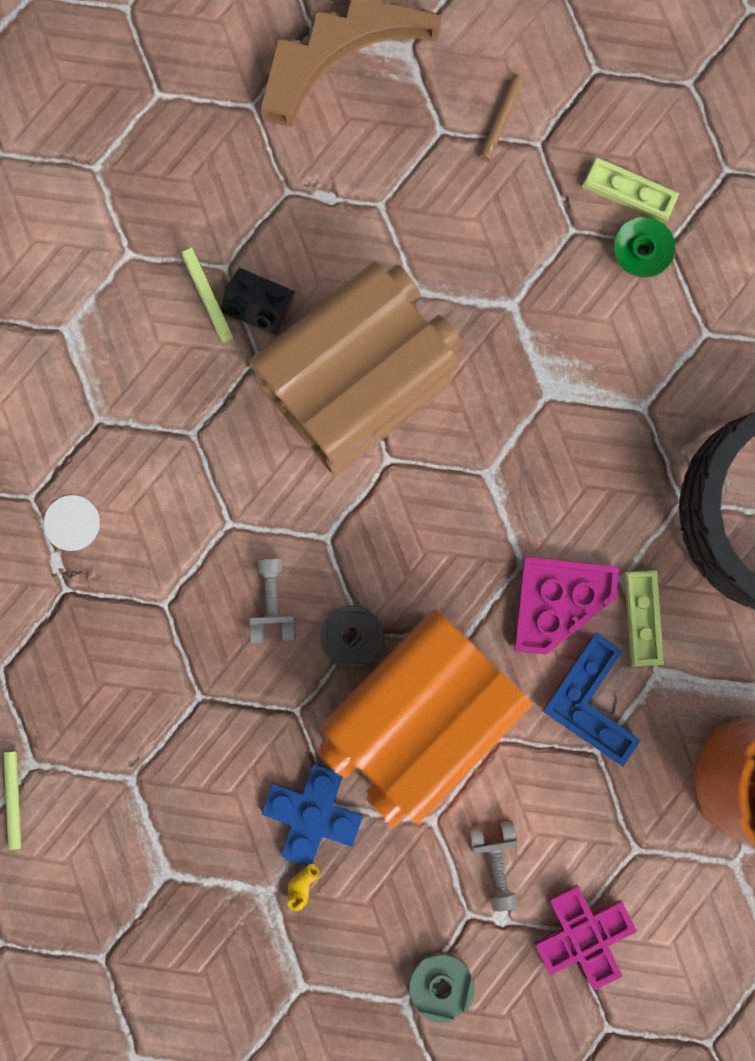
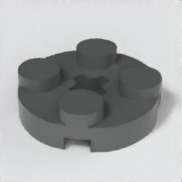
M355 605L344 606L331 613L323 623L320 634L321 646L327 657L339 667L359 669L373 662L380 653L384 643L383 628L377 617L366 608ZM350 628H355L356 634L362 635L361 641H356L354 647H350L349 642L343 640V634H348Z

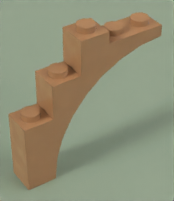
M351 0L347 18L341 17L335 12H316L308 46L295 39L287 41L278 39L261 106L263 120L293 127L301 104L312 86L329 68L353 52L388 40L421 39L437 41L442 15H437L428 9L415 10L406 8L403 4L396 2L384 3V0Z

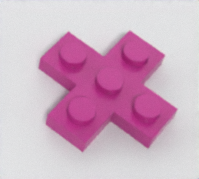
M577 884L548 898L562 929L534 942L549 975L579 961L593 991L623 977L608 947L637 932L623 902L618 900L592 913Z

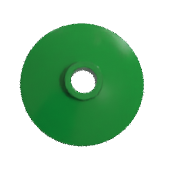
M638 217L628 221L620 228L615 237L613 248L615 258L624 271L635 277L650 278L661 274L670 266L675 256L676 244L672 232L664 223L650 217ZM644 247L647 250V255H640L637 248Z

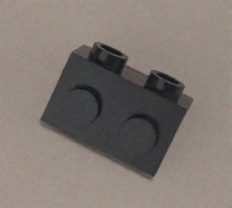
M239 267L224 290L221 311L233 318L277 335L282 318L294 300L295 291Z

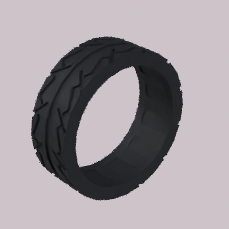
M755 412L728 422L705 440L692 457L685 473L678 506L681 531H683L682 536L692 562L704 578L707 577L709 584L726 598L743 606H750L751 609H755V574L746 568L733 551L725 533L721 503L722 488L730 465L737 453L755 436Z

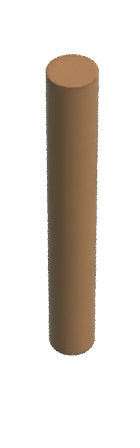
M514 74L479 156L484 161L490 162L524 82V78L521 75Z

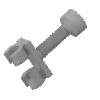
M282 559L257 560V573L262 574L266 578L264 579L266 581L264 582V587L266 591L265 600L267 601H265L267 614L262 618H250L251 643L264 642L263 623H282L283 641H296L295 616H279L277 613L278 594H276V577L278 573L283 572Z
M513 821L500 822L503 841L484 844L480 825L468 827L473 854L485 852L491 854V867H493L495 889L497 890L496 894L490 897L492 910L500 912L517 908L516 893H511L507 889L508 883L501 853L502 849L518 847Z

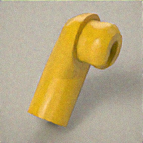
M309 864L289 881L287 899L289 909L300 911L307 904L310 884L320 877V871L316 865Z

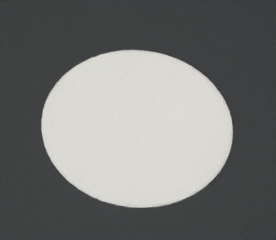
M68 495L57 499L50 505L44 517V530L47 538L53 545L66 551H76L87 547L96 538L100 527V518L95 506L86 498L77 495Z

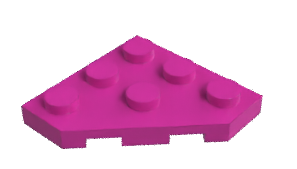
M525 556L523 558L514 651L544 655L551 652L558 644L576 632L593 616L616 599L619 567Z

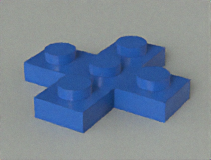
M314 763L303 793L275 783L272 784L262 815L292 826L281 857L306 866L313 864L322 837L353 847L363 815L334 805L343 778L335 770Z

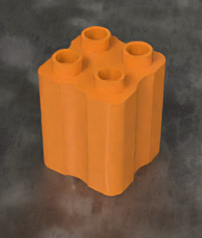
M433 609L322 723L319 728L327 738L319 745L320 747L317 749V752L345 779L359 767L374 782L366 790L368 794L366 800L390 825L396 827L406 816L419 825L531 708L533 703L442 614Z

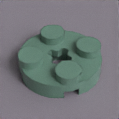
M434 953L423 956L414 967L409 980V992L414 1006L423 1017L430 1021L446 1023L455 1020V1017L469 1009L474 998L475 986L468 966L460 958L449 953ZM440 979H445L446 984L451 986L450 991L446 990L443 992V996L437 995V989L433 987V984L439 982Z

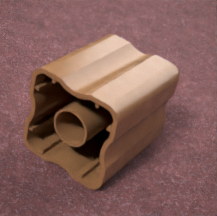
M375 261L372 262L249 360L250 366L256 374V381L261 389L334 477L338 476L450 386L453 381L451 373L456 370L458 365L455 351L463 346L459 335L441 315L438 314L429 322L420 315L413 301L421 296L420 291L410 275L398 264L386 272L380 264Z

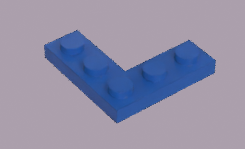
M594 633L542 712L624 767L641 740L588 704L623 650L598 633Z

